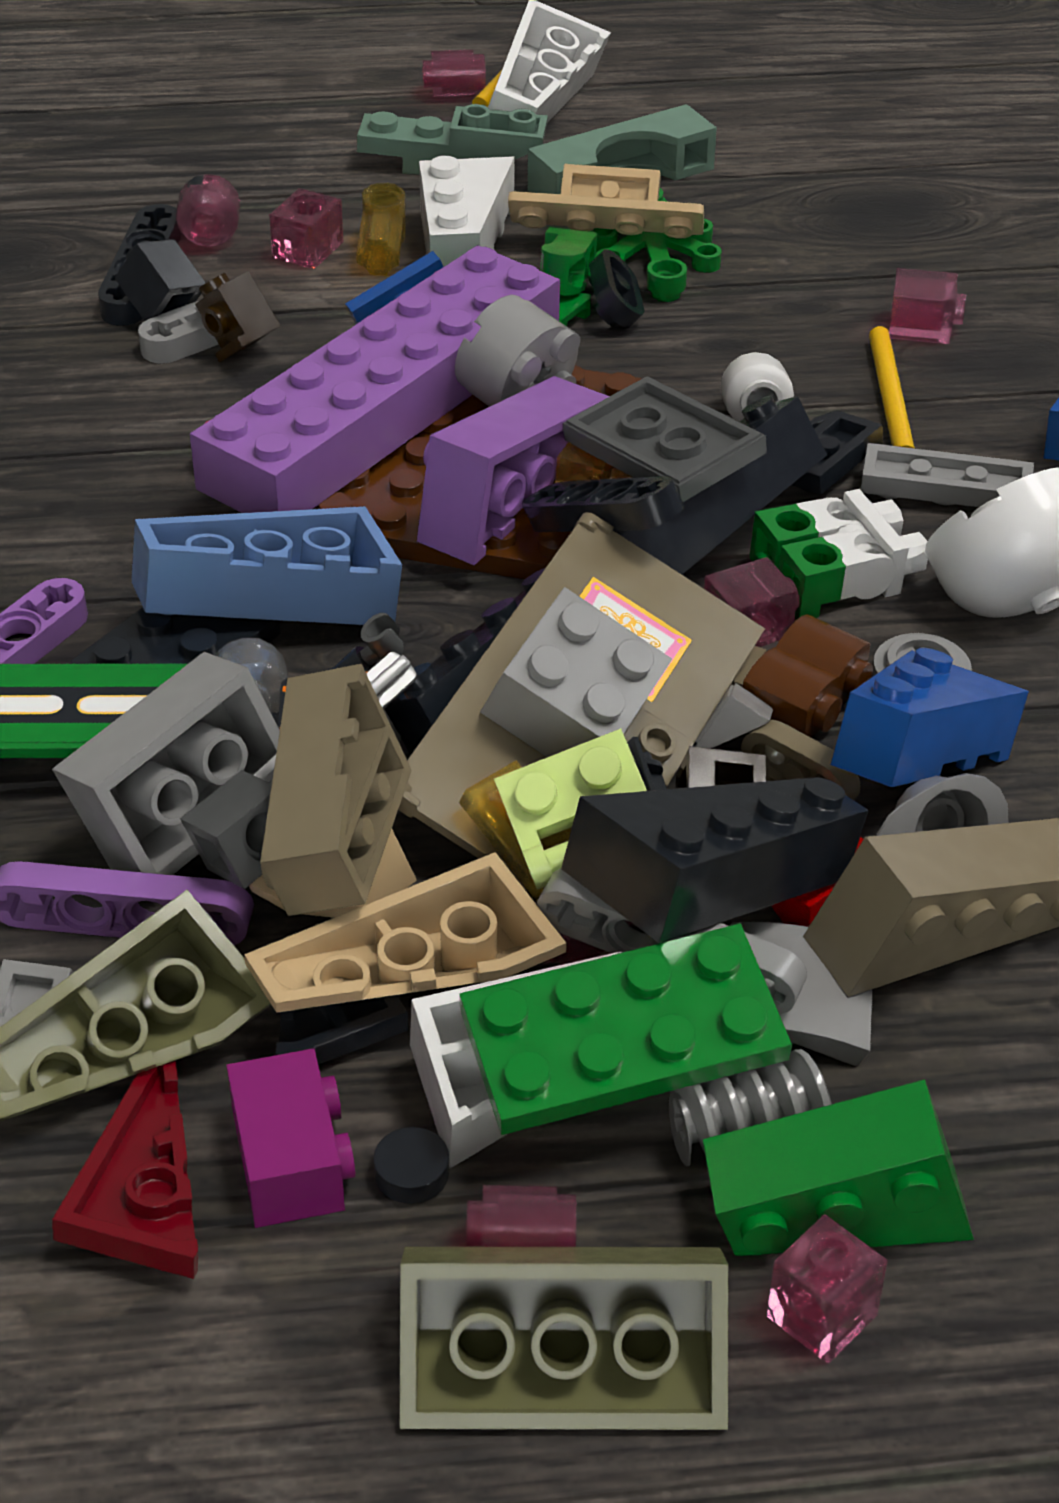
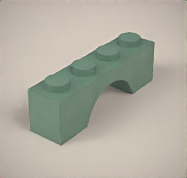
M685 104L528 148V191L531 193L561 194L564 164L660 170L661 176L675 181L713 170L717 127Z

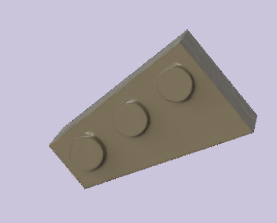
M362 664L287 678L260 864L265 883L269 888L275 890L288 916L366 903L412 771Z

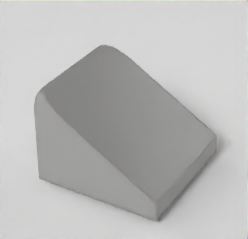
M737 683L734 686L731 684L695 741L697 742L696 747L711 749L765 725L771 719L772 707Z

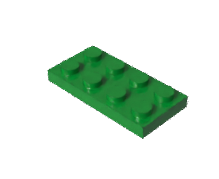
M741 923L459 993L460 1012L501 1135L790 1059L792 1043Z

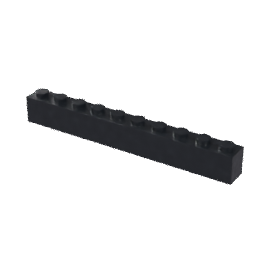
M766 396L749 404L742 410L744 419L740 423L766 435V454L684 501V509L669 521L646 530L614 532L681 575L753 517L755 511H760L827 456L799 397L795 396L775 402L772 396ZM545 568L533 573L522 582L521 585L524 591L517 597L506 598L486 609L481 614L484 622L476 629L465 630L445 641L440 646L443 655L432 663L427 662L414 667L417 673L416 680L385 708L387 715L401 735V739L411 755Z

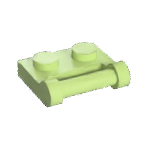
M621 728L494 778L537 890L544 888L553 872L562 868L568 841L544 850L540 839L572 827L580 796L647 791Z

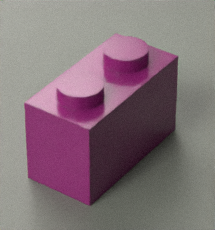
M315 1049L226 1064L232 1113L255 1228L345 1211L343 1180L355 1178L353 1152L347 1132L334 1134L331 1121L342 1118L338 1088L334 1075L321 1077Z

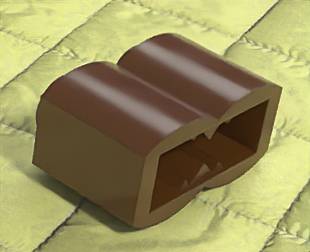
M803 615L789 627L776 647L765 652L756 661L743 680V688L772 707L773 712L770 720L782 722L813 738L819 730L827 732L831 729L839 716L842 705L849 699L850 692L872 677L873 665L868 662L871 643L813 616Z

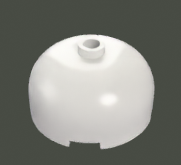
M1059 467L1022 477L996 489L1000 497L992 499L977 508L969 519L966 513L960 510L943 523L930 537L925 546V554L943 589L960 607L976 615L993 618L1016 616L1034 610L1036 614H1043L1059 607Z

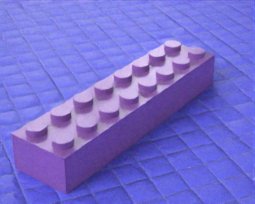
M475 246L191 432L190 441L196 490L241 513L313 509L472 396L456 379L455 361L464 337L472 342L481 328L474 321L490 304L504 296L517 295L524 300L532 302L559 321L560 279L541 272L532 265L522 264L498 254L491 248Z

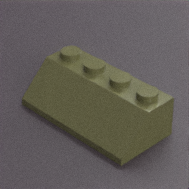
M405 1247L400 1263V1429L728 1430V1263L720 1247Z

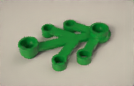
M660 188L658 201L667 202L663 197V190ZM705 218L703 234L691 235L687 238H673L665 233L643 231L637 235H627L618 242V233L620 232L616 231V229L594 228L589 231L598 233L596 257L604 249H608L625 262L633 254L644 247L646 248L650 262L647 266L646 285L649 291H651V296L658 301H675L686 288L687 266L678 259L670 258L667 247L691 256L692 267L696 271L711 273L719 270L721 267L722 249L712 243L713 223Z

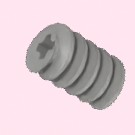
M802 1049L794 1050L790 1053V1059L784 1061V1063L780 1062L670 1091L669 1118L671 1133L679 1157L687 1167L690 1166L691 1148L694 1143H699L705 1153L703 1139L828 1106L831 1105V1099L823 1075L810 1055Z

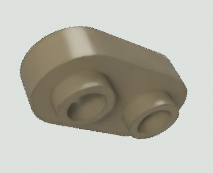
M770 720L765 725L751 731L742 741L741 752L766 755V780L777 781L819 777L840 785L844 789L845 795L852 800L859 796L860 780L858 775L830 765L834 750L795 730L791 726L776 720Z

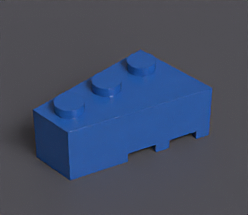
M919 648L916 652L911 650L850 692L830 765L886 786L895 787L925 778L940 776L943 764L957 761L955 767L967 770L975 768L977 758L981 755L990 756L989 759L995 762L1008 760L1029 691L953 665V658L941 651L929 648Z

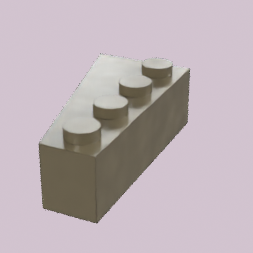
M1059 818L865 837L803 937L847 997L1057 928L1059 927Z

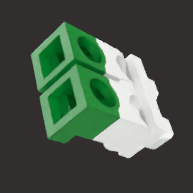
M860 489L844 492L843 500L839 498H824L755 511L749 558L770 586L776 587V594L796 620L806 614L819 618L822 604L854 596L860 599H871L881 593L884 597L901 594L904 575L921 572L926 569L928 558L925 554V546L928 541L920 532L901 536L904 520L901 510L892 499L871 503Z

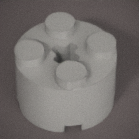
M507 295L496 300L481 312L474 321L481 328L472 342L464 337L457 352L455 361L457 381L468 392L490 407L553 376L576 384V378L572 375L577 361L581 339L577 333L532 302L524 300L517 295Z

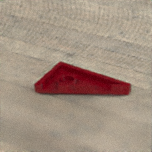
M175 1060L137 1073L52 1218L53 1240L194 1279L198 1272V1242L195 1239L192 1192L190 1179L187 1174V1151L183 1118L179 1107L178 1076Z

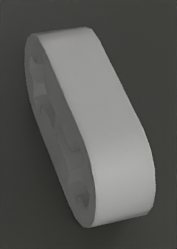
M199 301L142 322L138 329L140 351L144 359L154 363H170L219 345L215 337L203 325L201 314L195 306Z

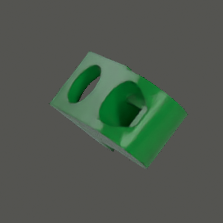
M549 227L545 232V244L541 248L540 271L560 279V295L579 294L590 283L589 263L596 258L598 233Z

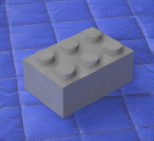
M203 652L52 770L111 870L174 875L199 854L180 818L241 770L252 775L276 754L280 730L248 667Z

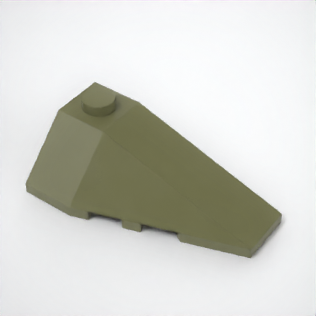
M185 890L0 1027V1122L220 1045L271 1005L245 965V958L188 890Z

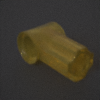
M376 183L369 185L362 193V220L356 254L357 264L365 267L370 275L387 276L392 268L399 266L402 242L406 238L405 191L395 184Z

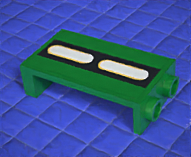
M0 664V758H67L187 664Z

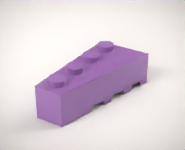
M553 376L430 435V440L426 445L423 457L426 472L417 542L475 565L486 555V546L483 544L489 538L494 536L503 539L515 528V519L512 517L523 508L522 503L527 497L553 484L554 480L559 482L566 481L593 456L565 441L563 423L610 396Z

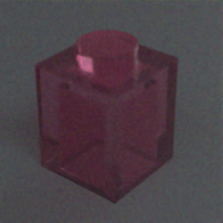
M897 268L890 317V339L950 344L952 325L963 324L966 294H957L958 273Z

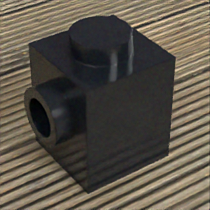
M174 239L137 243L128 251L126 261L115 277V280L144 321L196 302L201 295L199 288L206 283Z

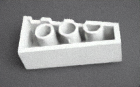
M529 0L488 108L510 112L516 109H527L538 115H548V123L593 76L611 32L536 0Z

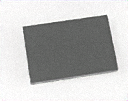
M648 376L563 423L565 441L633 478L672 477L682 502L767 453L766 435Z

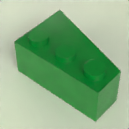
M925 1079L703 1139L716 1216L735 1256L974 1240L955 1167Z

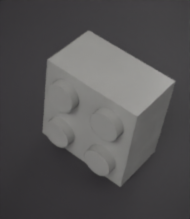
M564 587L507 666L480 713L544 756L550 757L620 728L624 734L667 669L672 658Z

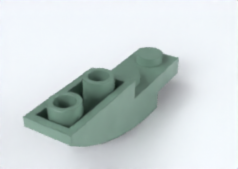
M471 104L465 107L456 106L452 122H444L433 116H425L419 119L397 117L395 114L385 111L373 114L364 113L357 134V152L403 157L402 174L419 175V161L432 160L438 156H451L456 159L514 156L515 160L527 155L528 148L543 144L548 115H538L527 109H516L511 112L491 110L480 104Z

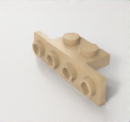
M564 164L561 194L511 191L508 196L511 221L520 223L528 228H542L546 225L567 226L572 230L591 231L594 228L616 229V231L626 235H637L646 231L665 233L673 238L702 235L704 231V205L658 201L661 182L660 170Z

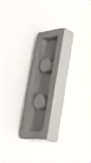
M868 443L861 491L887 499L907 498L932 501L939 505L957 504L980 507L986 502L1000 497L996 489L1033 474L1034 462Z

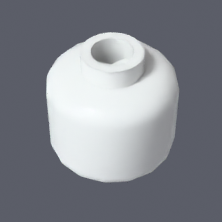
M758 352L743 354L729 364L722 376L720 388L723 402L731 417L738 422L744 419L742 410L756 400L772 396L776 402L794 397L793 385L780 361L769 354Z

